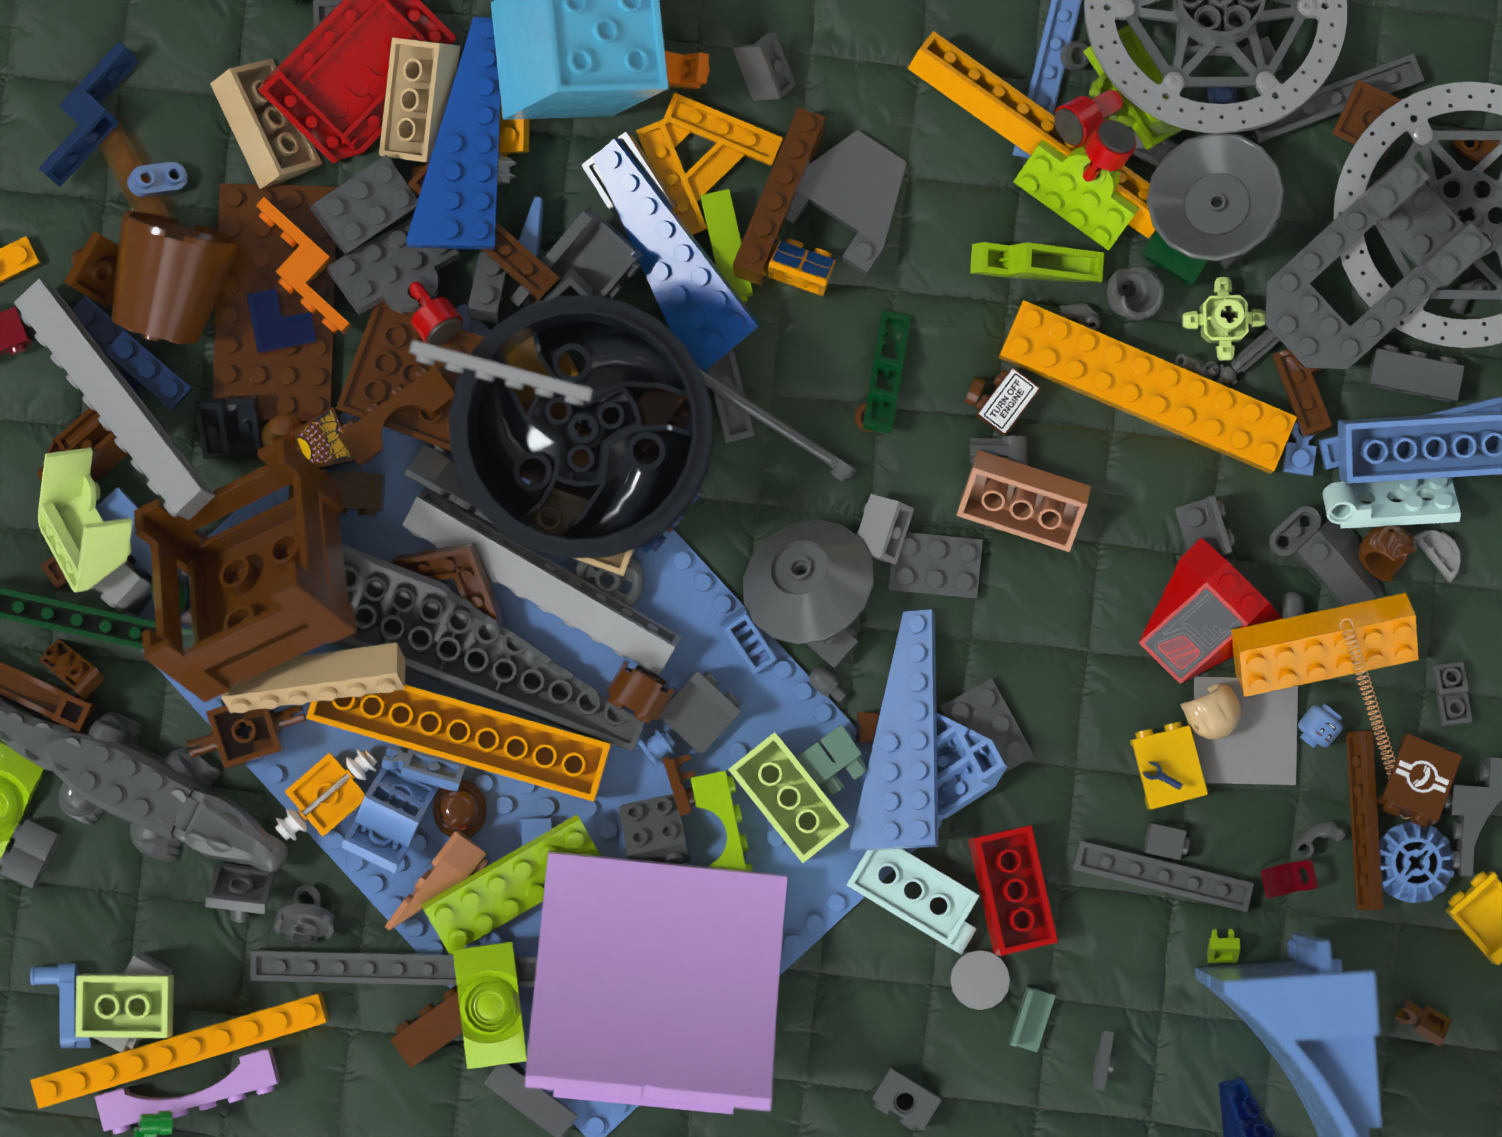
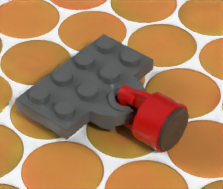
M412 218L327 265V272L358 315L383 301L393 311L402 315L404 312H413L412 326L425 344L433 346L446 343L461 329L463 319L449 299L446 297L436 298L439 295V280L436 271L459 259V252L457 249L407 248L406 238Z

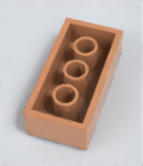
M977 450L956 516L1070 552L1088 504L1091 486Z

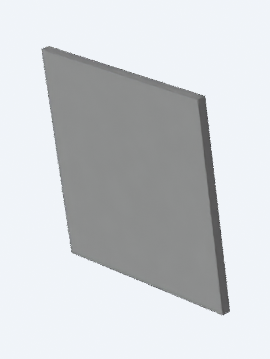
M1194 677V699L1209 694L1210 692L1207 688L1212 685L1225 683L1236 694L1241 708V717L1238 725L1225 738L1211 740L1198 735L1193 730V739L1205 783L1296 785L1298 686L1244 697L1237 678Z

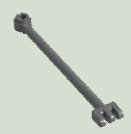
M699 368L708 388L833 468L830 473L840 481L845 483L847 479L852 478L857 470L853 465L829 452Z

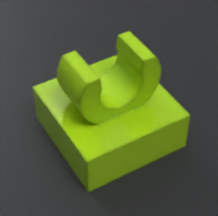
M1217 929L1212 930L1207 949L1208 963L1238 962L1240 938H1234L1235 934L1232 929L1228 930L1227 938H1219L1217 936Z

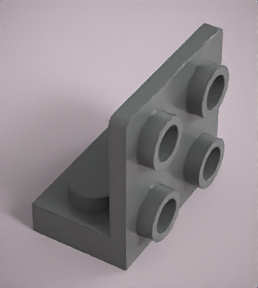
M1215 495L1174 508L1187 550L1201 537L1221 556L1232 552L1231 546L1235 545L1230 528L1225 529L1222 520L1223 517H1226L1225 509L1221 500L1216 501Z

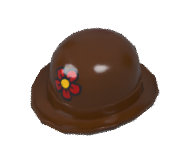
M462 780L458 791L440 788L433 800L432 812L435 824L449 838L455 831L462 832L469 838L473 837L482 828L486 820L487 806L485 798L480 789L469 781Z

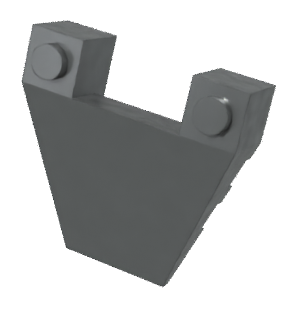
M856 130L809 164L784 223L793 228L808 204H813L857 233L842 256V261L867 276L883 252L907 162L861 131Z

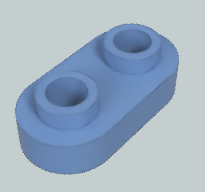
M176 162L142 165L136 167L129 175L128 187L138 197L174 194L182 190L187 183L188 176L185 168ZM169 172L175 173L177 175V179H172L169 176ZM141 176H146L149 179V183H144L141 180Z

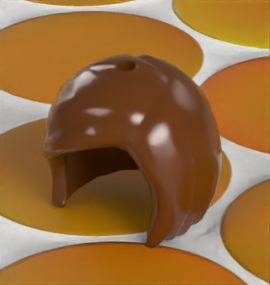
M1401 525L1377 526L1371 529L1362 540L1358 556L1362 565L1371 575L1380 581L1392 583L1395 574L1404 565L1408 555L1417 551L1416 541L1411 533Z

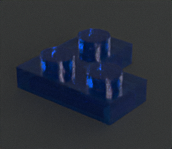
M277 289L247 294L259 354L317 342L311 312L282 317Z

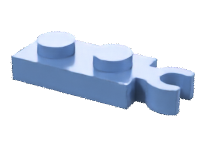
M396 746L387 747L386 756L383 757L381 766L387 770L400 769V776L451 791H458L466 769V765L410 748L408 753H404Z

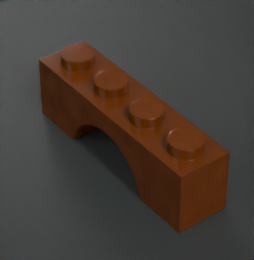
M427 366L422 368L412 376L415 381L406 387L403 384L397 386L388 394L390 399L380 404L377 401L364 411L366 416L356 422L355 419H352L340 428L342 433L338 438L360 468L384 451L382 433L386 422L392 415L403 409L415 408L421 409L433 416L452 402L454 391L435 366L430 370Z

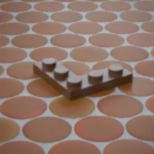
M1288 349L1273 354L1274 364L1294 416H1297L1296 421L1303 438L1331 429V421L1312 375L1327 368H1305Z
M474 542L396 555L392 560L394 565L436 581L454 578L461 598H465L477 609L495 619L498 624L501 625L504 618Z

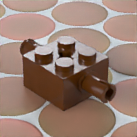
M226 705L206 711L212 729L211 733L186 740L188 748L200 745L199 748L189 751L190 756L193 759L217 750L224 769L284 751L286 749L280 734L281 729L300 722H306V717L303 713L292 717L293 714L304 711L302 705H295L276 712L274 709L263 708L248 710L245 713H230ZM243 723L246 726H252L253 731L249 733V738L240 735V730L244 729Z

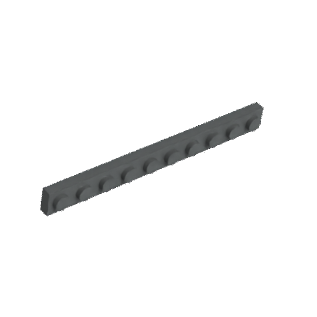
M290 950L251 951L250 981L457 986L453 954ZM514 956L518 987H535L538 956Z

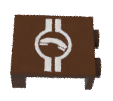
M1407 733L1399 740L1396 750H1399L1385 791L1378 797L1377 804L1383 806V810L1389 814L1396 816L1403 814L1410 817V821L1413 824L1420 825L1421 827L1432 826L1440 818L1462 756Z

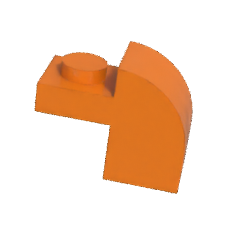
M665 51L668 87L699 89L700 85L706 84L710 71L708 64L709 54L698 52L682 55Z

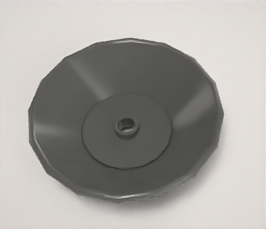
M1208 133L1185 140L1164 156L1151 176L1147 205L1152 226L1168 246L1190 258L1219 261L1242 255L1267 237L1280 217L1284 188L1277 164L1262 146L1241 135ZM1215 201L1223 202L1220 207L1212 206Z
M819 519L792 523L770 535L751 556L743 577L744 604L754 624L774 639L795 644L823 641L846 629L865 608L874 585L873 559L862 539L841 524ZM807 570L805 574L799 575L800 571Z

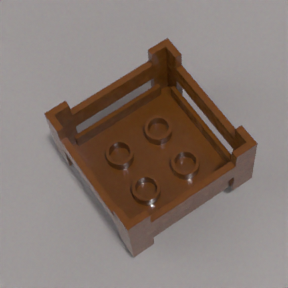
M284 438L258 450V457L267 465L212 491L215 497L190 520L179 515L177 517L171 515L164 507V503L159 499L134 510L135 535L151 547L157 634L150 629L142 633L144 658L204 702L230 691V687L324 643L329 642L332 644L356 632L354 607L348 603L339 512L343 510L341 486ZM293 485V498L217 535L208 538L198 530L285 486ZM177 567L189 575L194 645L184 650Z

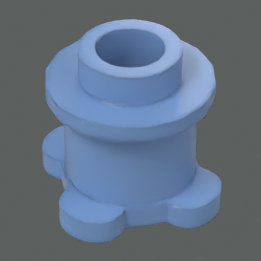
M655 730L656 734L643 743L640 739L637 742L655 769L659 766L657 762L669 753L671 755L674 754L671 748L675 746V743L666 731L660 734L658 730Z

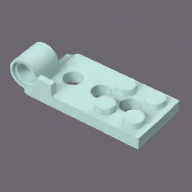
M1452 477L1345 483L1342 481L1328 485L1323 491L1327 518L1332 523L1340 524L1341 529L1460 522L1461 512ZM1422 498H1429L1431 500L1425 501ZM1397 499L1402 502H1392L1390 500ZM1369 501L1371 504H1363L1361 502Z
M903 849L867 850L847 883L848 887L960 954L963 953L977 928L965 922V919L979 898V895ZM884 866H890L896 872V878L890 884H885L879 879L878 873ZM913 881L921 886L922 893L917 899L906 897L904 887L907 883ZM935 897H941L947 902V910L941 915H936L930 910V902Z

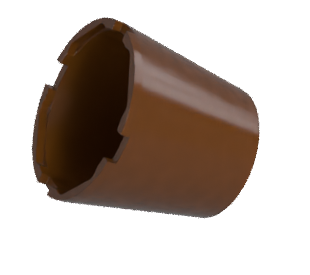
M125 211L121 217L111 320L128 331L143 334L144 338L159 342L161 339L176 344L198 343L238 251L239 240L196 224L195 229L177 225L179 219L141 211Z

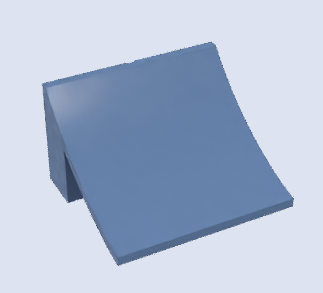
M1305 932L1292 933V940L1287 941L1288 956L1293 958L1294 961L1195 967L1196 980L1225 1002L1249 1026L1276 1059L1300 1097L1318 1137H1369V1128L1381 1127L1374 1035H1379L1374 971L1342 972V960L1331 958L1330 941Z

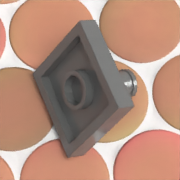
M217 862L205 897V907L231 910L230 919L237 923L247 921L249 917L248 912L265 914L275 881V871L266 872L256 867Z

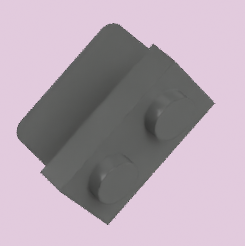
M697 671L668 703L661 715V719L698 753L705 752L741 713L737 708L741 702L729 691L723 695L716 688L719 682L707 671L702 675Z
M674 794L627 803L619 807L628 859L674 864L690 861L682 819Z

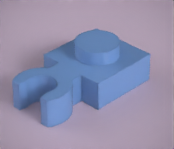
M1295 423L1291 431L1295 443L1287 442L1285 445L1282 472L1313 476L1317 446H1310L1308 443L1314 435L1303 438L1298 431V423Z

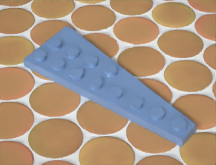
M932 609L904 611L850 842V850L852 851L938 847L935 611Z

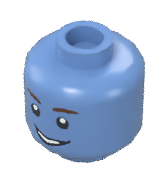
M1325 703L1322 706L1313 705L1298 723L1299 729L1304 732L1300 738L1313 748L1317 744L1324 748L1329 747L1343 729L1340 722L1342 717Z

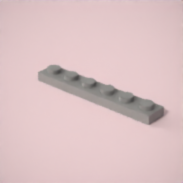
M412 341L410 353L417 355L415 361L434 365L435 360L447 363L445 369L462 374L464 368L476 371L475 377L492 382L494 376L506 379V386L523 390L524 384L536 387V394L553 398L554 393L566 396L565 402L579 406L583 405V401L591 402L594 390L422 342Z

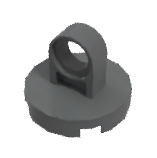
M303 885L295 891L292 905L278 910L275 915L274 928L277 934L279 932L285 933V939L288 941L317 943L318 937L325 936L328 939L334 933V916L328 910L320 907L321 898L319 891L313 886ZM302 895H309L314 899L315 903L313 905L301 904L298 898Z

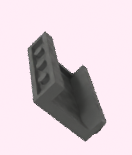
M589 208L578 216L541 262L559 278L570 268H573L593 288L592 295L613 299L623 288L620 285L621 281L626 276L630 279L641 267L638 261L643 257V254L598 213ZM522 286L510 298L518 307L521 305L525 307L530 306L537 300Z

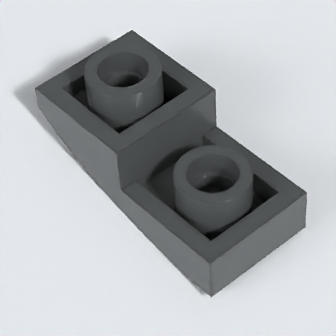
M1456 662L1433 666L1441 727L1448 728L1471 724L1473 721L1467 695L1469 688L1464 663Z

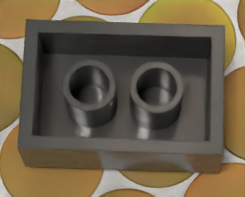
M386 154L315 202L310 209L341 254L345 256L416 209L418 199Z

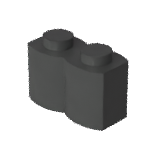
M26 819L24 823L20 822L12 835V838L15 839L12 849H7L0 859V866H2L0 874L32 889H36L59 844L62 834L30 819Z

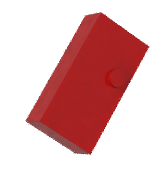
M1032 825L968 838L994 955L1002 956L1058 943Z

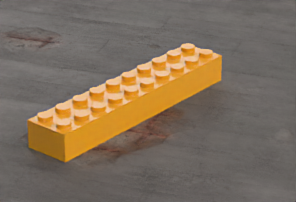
M1024 300L1020 305L998 357L1001 360L1269 474L1275 471L1297 419V416Z
M406 684L405 689L394 690L390 693L380 692L365 694L361 697L336 698L332 701H314L310 703L306 719L593 802L596 801L612 744Z

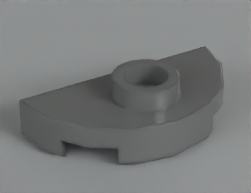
M1104 1030L1100 1036V1045L1096 1051L1093 1068L1094 1081L1092 1087L1096 1090L1105 1091L1107 1074L1113 1073L1115 1056L1111 1055L1114 1032Z

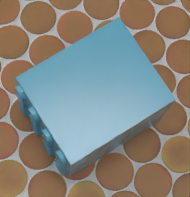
M494 0L491 2L503 120L611 117L668 89L659 0Z

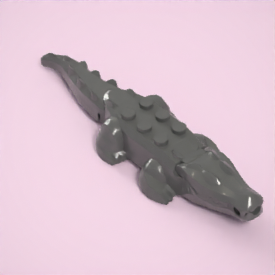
M0 696V740L36 765L53 771L63 781L58 793L59 807L72 819L87 825H93L100 818L103 811H106L130 823V837L134 846L143 855L155 860L178 861V855L181 853L180 846L185 843L203 856L248 864L266 872L278 871L286 862L289 850L284 842L267 833L234 800L211 789L212 782L218 779L222 771L207 754L192 759L189 751L193 750V748H178L170 751L162 758L137 744L141 735L142 725L134 718L123 713L106 712L94 721L88 732H78L61 723L28 713Z

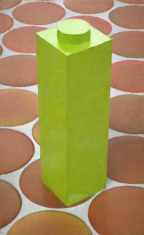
M730 190L700 195L715 265L742 301L746 303L748 302L747 297L753 296L751 282L734 276L733 262L740 248L741 239Z

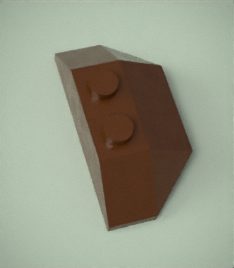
M89 408L53 439L47 453L92 448L90 476L94 482H98L129 453L124 452L118 447L114 441L117 438L115 434L104 428L98 420L100 417L99 413ZM44 462L43 466L39 467L37 472V476L39 477L41 482Z

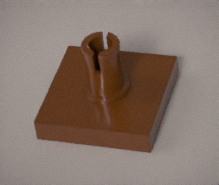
M1357 80L1331 134L1355 145L1374 120L1387 109L1401 101V99ZM1393 143L1385 150L1381 156L1382 158H1387Z
M93 231L84 248L77 249L71 257L73 267L65 278L64 283L108 308L114 297L118 245Z

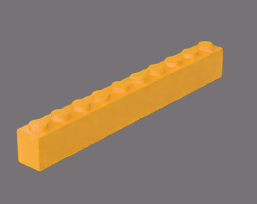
M934 31L920 47L907 68L1030 156L1042 139L1066 156L1078 148L1066 143L1060 137L1055 127L1054 116ZM1123 166L1120 169V181L1115 191L1139 208L1128 225L1149 239L1156 230L1152 226L1147 205L1150 183L1126 166Z
M319 992L135 1047L122 1053H115L45 1074L30 1081L38 1109L324 1024L330 1021L323 994Z

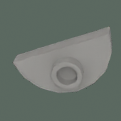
M1435 530L1422 531L1414 535L1413 537L1417 545L1449 583L1452 582L1459 572L1461 563L1460 549L1455 540L1446 533Z

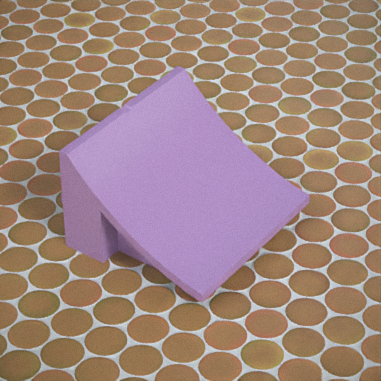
M548 851L527 1050L525 1087L554 1090L553 1097L723 1114H733V1108L770 1111L778 984L788 876L784 874Z

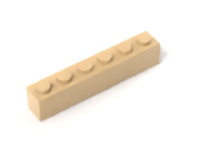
M398 643L297 656L230 687V691L222 694L221 698L230 713H245L248 710L274 709L278 706L303 705L307 702L332 701L336 698L361 697L365 694L380 692L390 693L394 690L405 689V657Z

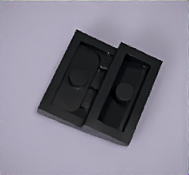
M258 395L222 397L194 403L203 459H231L234 455H258V450L266 446Z

